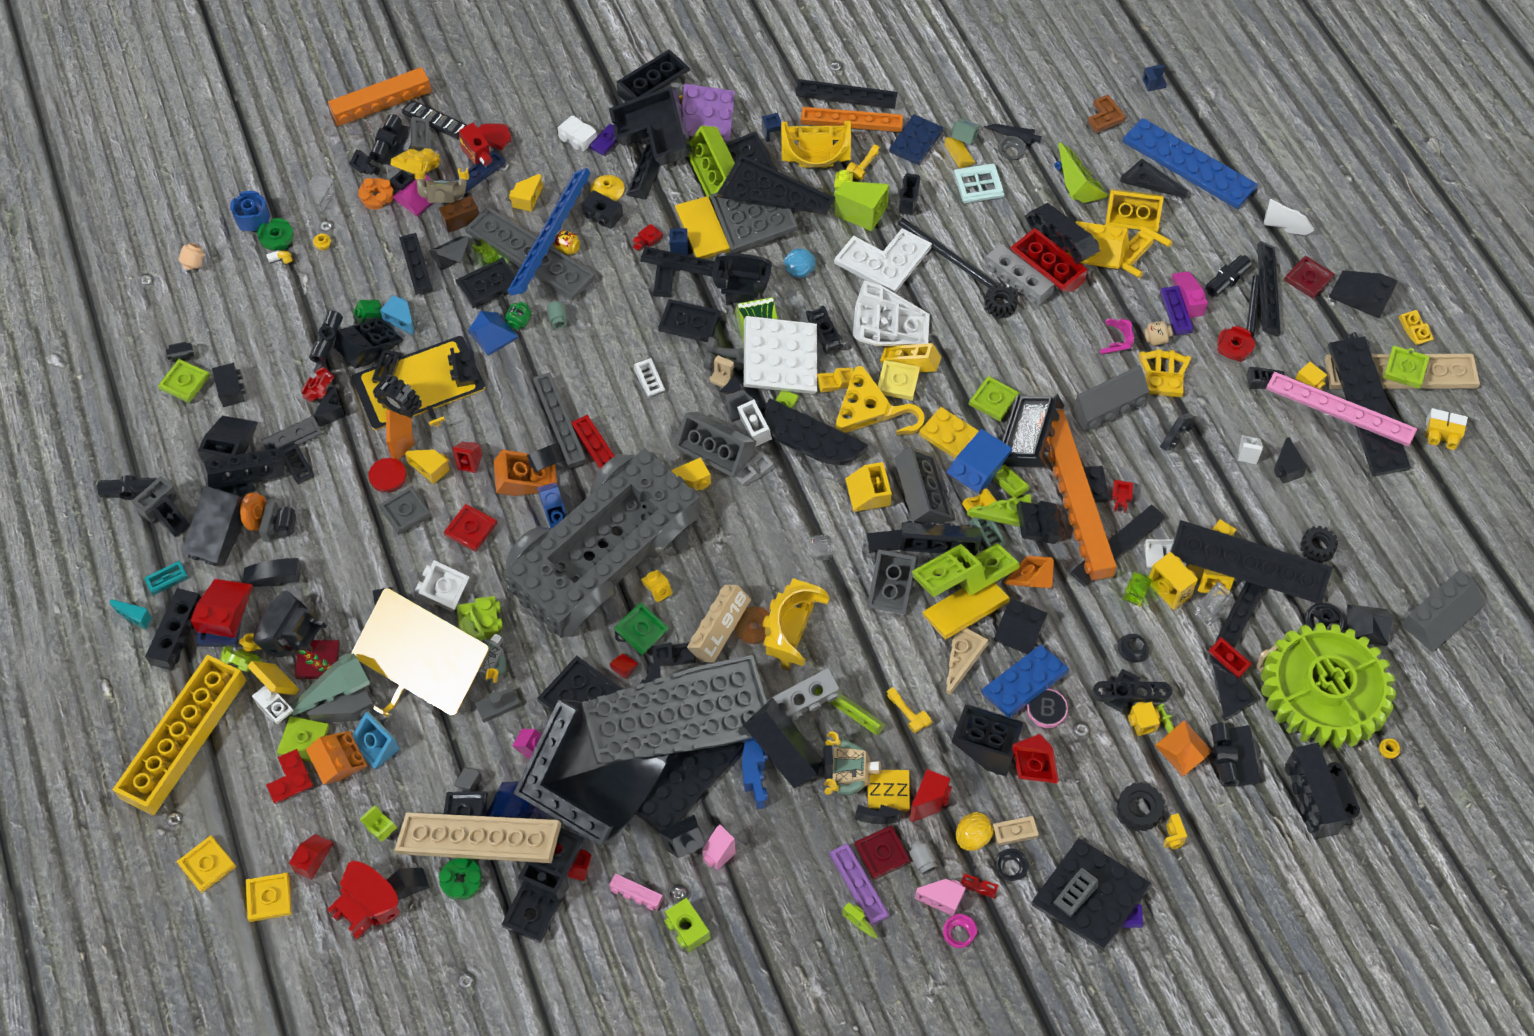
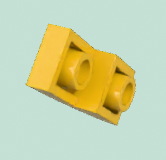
M1418 310L1401 314L1398 317L1404 330L1416 345L1434 340L1428 324H1423Z

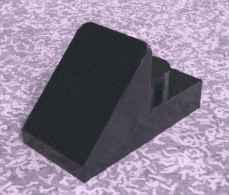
M328 386L326 394L313 415L320 427L345 416L342 407L338 406L339 396L334 387Z

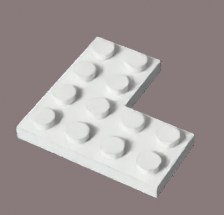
M903 228L884 251L853 236L836 256L834 264L868 282L882 285L896 293L929 252L932 243Z

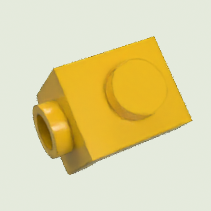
M986 488L982 490L979 496L966 498L962 505L968 511L975 506H988L992 502H996V500Z
M659 570L652 571L641 579L643 585L652 593L657 603L673 594L668 579Z

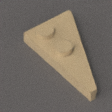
M967 628L956 633L952 640L946 693L949 695L953 693L989 644L988 639Z

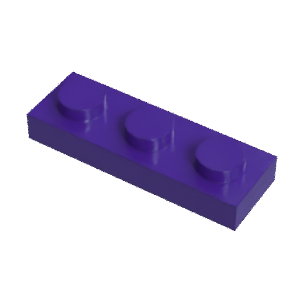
M1179 286L1161 288L1160 294L1174 336L1192 333L1193 326Z

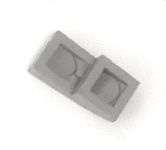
M761 452L747 462L736 478L744 486L765 475L774 468V465Z

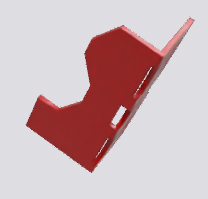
M965 873L961 880V884L965 889L978 892L993 899L995 898L998 888L997 884L985 880L979 882L978 878ZM987 884L994 886V889L987 887Z

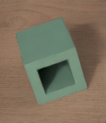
M961 118L954 122L952 126V138L972 144L976 141L980 125Z

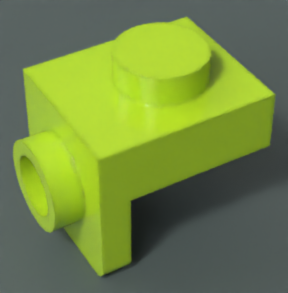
M375 805L360 818L365 828L380 842L397 829L396 825L383 815Z

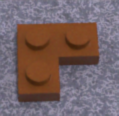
M1109 95L1094 100L1093 105L1099 113L1088 117V123L1096 133L1121 124L1126 120V116Z

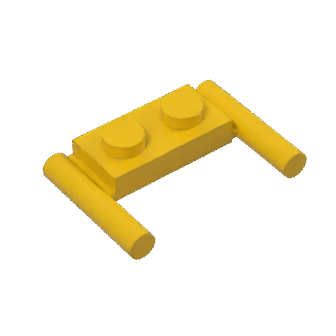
M1143 226L1129 241L1120 268L1141 278L1143 272L1132 265L1152 246L1153 240L1155 239L1167 247H1171L1173 241Z

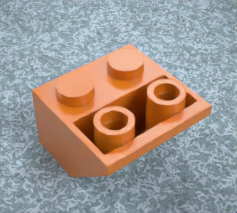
M350 731L319 737L306 749L323 785L338 782L367 767Z

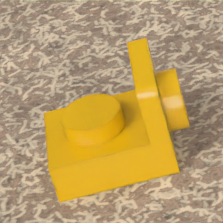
M1178 813L1170 815L1166 824L1170 837L1165 839L1163 843L1164 848L1171 847V849H1177L1182 847L1186 841L1187 834Z

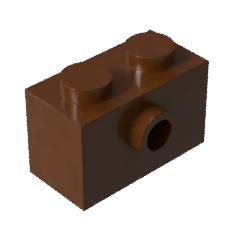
M472 196L439 207L442 222L448 233L468 226L479 215L478 207Z

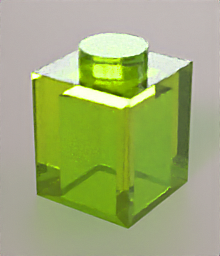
M1134 572L1122 599L1141 607L1151 586L1152 579L1144 574Z

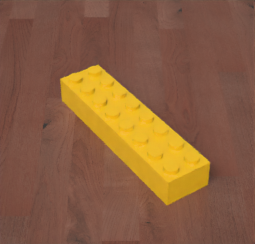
M208 654L112 789L120 800L152 816L156 814L247 681L241 670Z

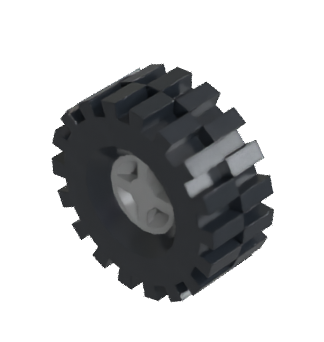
M386 375L373 389L374 397L378 399V403L382 404L384 409L386 408L409 418H412L422 406L419 395L415 394L416 391L411 389V386L408 384L406 385L403 380H398L396 376Z

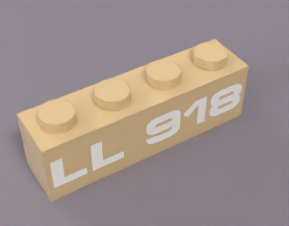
M724 585L718 597L710 606L707 615L701 621L698 630L692 636L687 648L701 662L714 663L750 603L751 598L738 585Z

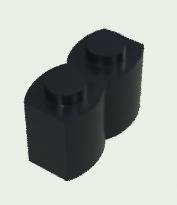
M906 173L903 178L899 199V212L902 214L913 215L916 210L920 188V176L917 174Z

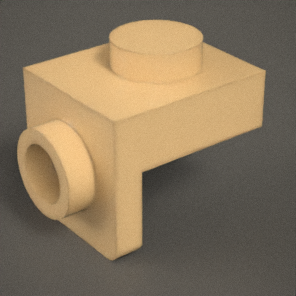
M718 355L714 360V373L710 377V382L723 388L734 377V362Z

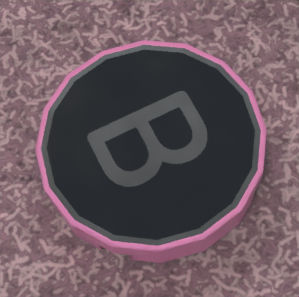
M1046 689L1027 704L1029 718L1037 726L1043 728L1058 726L1065 720L1068 711L1067 702L1063 695L1051 689Z

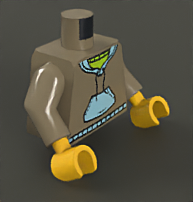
M415 168V179L417 180L419 196L426 198L429 203L455 202L465 194L466 180L469 179L468 168H466L465 172H461V168L458 169L459 180H424L425 168H423V172H418L417 168Z

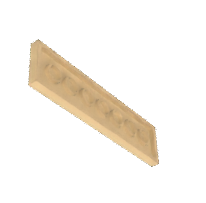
M1326 354L1325 364L1330 389H1342L1331 354ZM1371 354L1383 389H1418L1383 378L1390 354ZM1424 354L1430 357L1420 389L1479 387L1480 382L1473 354Z
M406 813L394 851L402 855L551 863L561 823L559 820Z

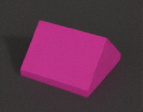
M425 174L424 180H431L429 176ZM416 179L405 189L400 190L393 196L396 202L416 216H419L433 204L429 203L426 198L419 196Z

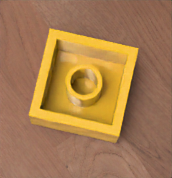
M1169 552L1153 564L1147 584L1175 610L1191 598L1198 579L1193 571L1188 570L1183 565L1179 557Z

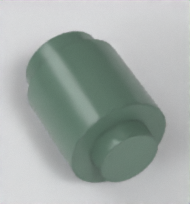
M559 301L551 302L547 306L550 324L555 329L564 328L568 321L565 306Z

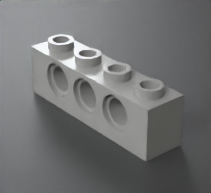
M999 244L986 256L985 267L989 272L997 275L1003 282L1012 286L1016 292L1021 293L1037 306H1040L1053 294L1054 284L1002 244Z
M827 668L772 698L780 707L787 706L785 714L790 720L796 721L803 717V713L819 709L822 703L838 699L839 694L843 692L833 672ZM817 687H823L822 694L819 696H815V689ZM800 696H804L805 702L802 705H797V699Z

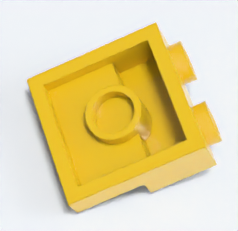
M429 148L419 152L415 149H408L392 158L391 165L415 174V168H417L418 172H423V168H425L426 174L439 166L440 154L433 152Z

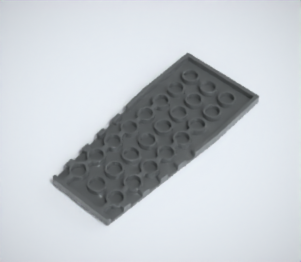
M752 654L693 667L665 678L661 677L654 679L652 682L641 683L635 687L626 690L622 689L610 695L599 696L597 699L587 702L583 701L580 707L596 764L713 748L753 739L743 724L767 703Z

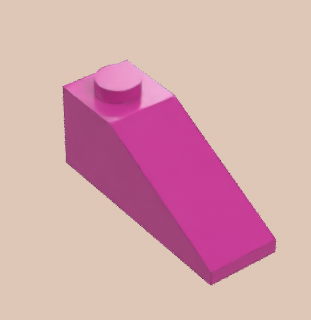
M1190 271L1172 274L1175 286H1179L1189 318L1204 316L1208 302L1203 288Z

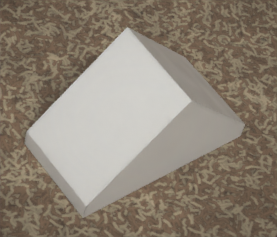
M1241 435L1238 461L1257 464L1263 448L1261 439Z

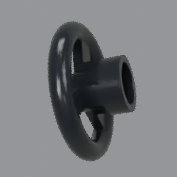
M1328 603L1314 604L1306 611L1305 623L1312 631L1314 626L1311 622V615L1316 617L1319 623H1323L1326 630L1327 626L1339 621L1341 632L1343 631L1345 619L1337 607Z

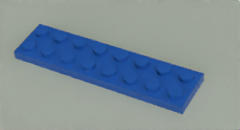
M1141 118L1123 138L1122 142L1236 209H1239L1257 188L1258 184L1144 118Z

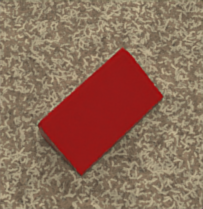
M1222 637L1208 650L1213 657L1237 678L1252 664Z

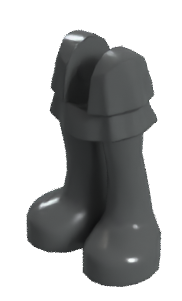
M709 337L704 359L705 369L714 368V360L719 355L721 357L736 358V360H729L734 362V368L737 371H744L743 348H723L718 346L716 338Z

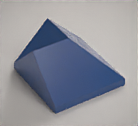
M480 311L468 329V333L488 356L518 338V335L498 312Z

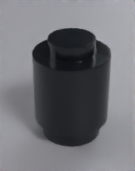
M185 341L168 345L169 349H166L168 360L172 359L173 363L177 362L178 359L184 361L194 357L191 342L186 343Z
M281 507L277 512L274 530L278 535L287 537L294 533L296 514L293 508Z

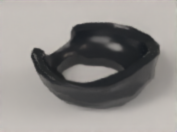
M1126 634L1118 642V652L1125 660L1139 663L1145 661L1148 657L1149 645L1138 634ZM1139 638L1144 643L1143 648L1139 651L1129 648L1128 641L1130 639Z
M1008 848L997 854L995 868L1004 879L1016 881L1026 877L1029 870V862L1021 851ZM1007 860H1013L1019 865L1018 873L1010 877L1002 872L1003 864Z

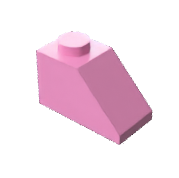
M721 825L715 829L703 847V861L709 867L713 866L718 871L736 854L735 838Z
M943 879L917 888L915 899L953 916L964 896L965 887L956 880Z

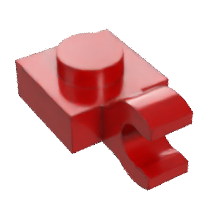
M649 224L638 232V236L632 240L635 243L633 248L639 251L646 244L651 247L663 238V233L652 224Z

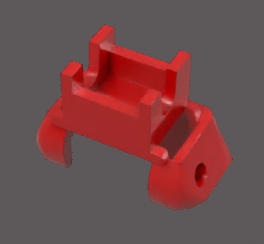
M354 860L348 862L339 883L342 895L327 909L336 921L343 916L352 924L348 929L357 940L372 924L375 926L379 925V923L381 925L394 920L401 913L397 907L399 903L398 896L389 882L369 865Z

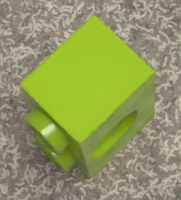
M687 897L665 911L666 919L664 922L670 931H675L677 934L676 941L682 949L685 947L688 952H691L710 939L709 930ZM683 923H689L692 925L687 930H683L680 928V926Z

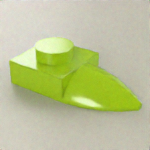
M848 902L843 908V916L861 931L877 939L876 932L865 919L864 911L859 906H853Z

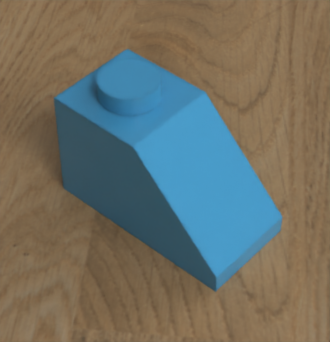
M392 295L380 310L383 320L413 335L415 330L408 302L404 298Z

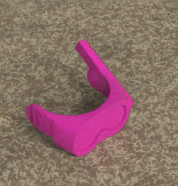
M1107 319L1105 324L1118 328L1123 333L1125 341L1124 343H1111L1110 347L1100 349L1101 354L1130 349L1134 341L1131 321L1126 319Z

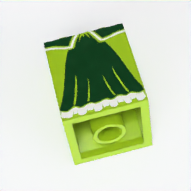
M773 297L738 303L736 306L735 314L743 344L744 318L746 316L777 319Z

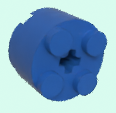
M244 191L239 193L240 196L236 199L235 197L232 199L230 209L241 231H256L264 222L265 224L269 222L270 212L265 198L259 195L258 192Z

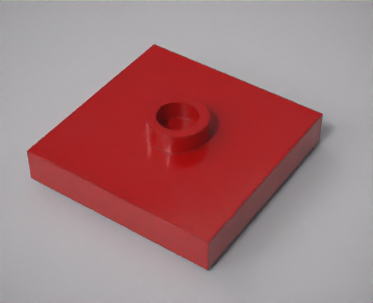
M465 504L443 533L444 536L477 552L498 523L496 519Z

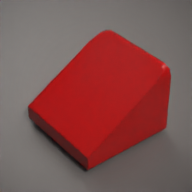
M622 653L611 661L610 668L627 679L639 664Z

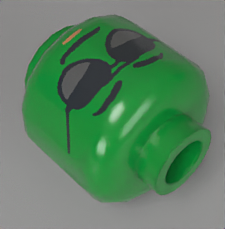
M524 302L513 303L510 305L505 316L508 321L507 324L517 330L525 328L529 323L532 312L529 309V305Z

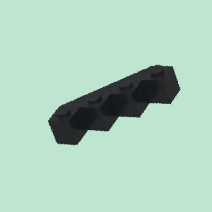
M1049 203L1030 211L1024 216L1031 230L1039 228L1041 233L1050 240L1054 239L1057 246L1064 251L1069 250L1076 264L1100 252L1099 244L1092 234Z

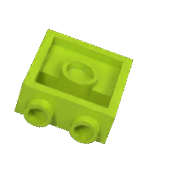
M495 596L475 598L476 602L457 605L458 626L464 617V613L472 608L486 640L491 639L494 634L500 636V630H503L502 618H498V613L501 612L500 601H496Z

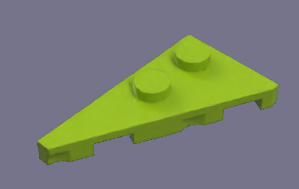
M1026 494L1018 499L1013 497L1009 500L992 502L988 506H975L967 511V516L1020 527L1016 504L1020 501L1031 503V494Z

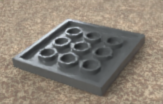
M717 193L710 195L732 253L798 230L791 209L718 198Z

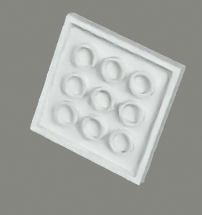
M746 316L744 318V387L815 394L817 392V324Z

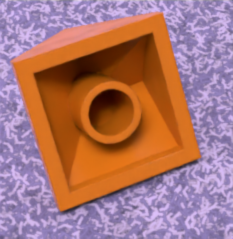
M386 410V443L391 458L399 460L415 445L412 436V418Z
M1026 556L1019 564L1020 568L1012 572L1005 579L1004 583L1005 585L1052 588L1054 560L1052 557Z
M1185 720L1155 745L1182 777L1212 752Z

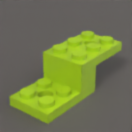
M998 543L975 556L960 544L911 572L913 578L932 597L939 595L956 584H959L966 592L973 595L1016 571L1020 566L1019 562Z

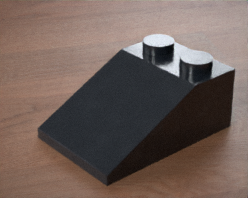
M1342 270L1329 298L1380 319L1398 280L1381 273Z

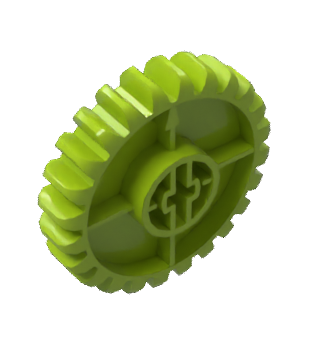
M1316 623L1313 631L1309 626L1303 625L1300 626L1298 632L1291 630L1285 634L1283 640L1279 639L1274 643V646L1276 645L1278 649L1277 651H1270L1264 662L1265 667L1261 672V680L1264 684L1261 692L1262 695L1269 697L1266 703L1267 709L1271 711L1278 710L1274 720L1277 723L1286 721L1289 724L1286 732L1289 734H1294L1297 730L1301 732L1300 740L1306 743L1312 737L1315 738V743L1319 742L1321 748H1323L1326 741H1330L1334 749H1340L1344 741L1352 747L1357 745L1360 739L1369 740L1375 731H1379L1383 727L1386 718L1393 711L1392 702L1396 697V690L1392 685L1395 682V677L1391 673H1386L1390 667L1389 661L1385 659L1378 660L1381 650L1378 647L1369 649L1367 647L1369 639L1364 636L1357 640L1355 638V630L1351 628L1344 634L1341 633L1338 624H1333L1330 630H1326L1323 623Z

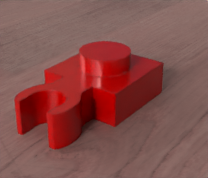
M1114 480L1112 500H1117L1114 506L1115 512L1118 506H1122L1124 508L1123 513H1126L1127 502L1131 503L1132 482Z

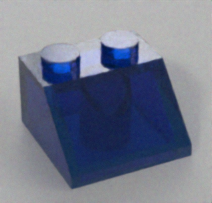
M519 781L502 782L485 817L530 819L535 806L514 794Z

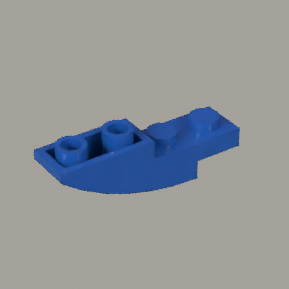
M749 739L745 741L742 759L745 792L753 791L757 809L765 808V800H768L767 789L762 788L761 781H764L762 769H765V761L768 760V757L754 739Z

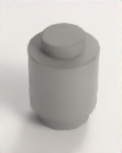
M919 841L911 846L912 849L909 851V854L917 870L921 871L922 875L937 868V860L928 843Z

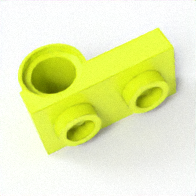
M849 170L836 172L835 190L844 181L853 182V173H850Z

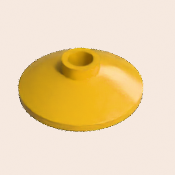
M603 175L592 182L590 192L595 190L617 201L623 196L625 187L620 178L613 175Z

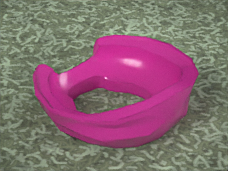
M964 914L951 916L943 927L944 939L955 948L967 947L977 935L975 922L971 917ZM954 927H964L970 935L969 939L966 942L954 940L951 935Z

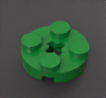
M281 218L270 219L271 222L267 224L264 222L257 232L261 246L269 250H286L294 238V232L289 222ZM276 232H279V235H277V236H273V235H272V234H276Z
M453 859L445 864L438 875L443 893L453 900H468L475 896L481 887V870L471 859ZM458 875H465V882L461 883L459 881L456 883V877Z

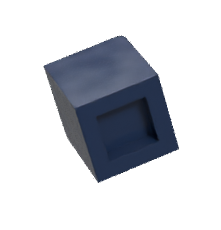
M1163 64L1145 68L1142 80L1148 92L1167 87L1163 77L1165 69Z
M778 113L762 116V133L766 142H769L770 133L781 130V119Z
M670 228V252L688 255L689 240L687 228Z

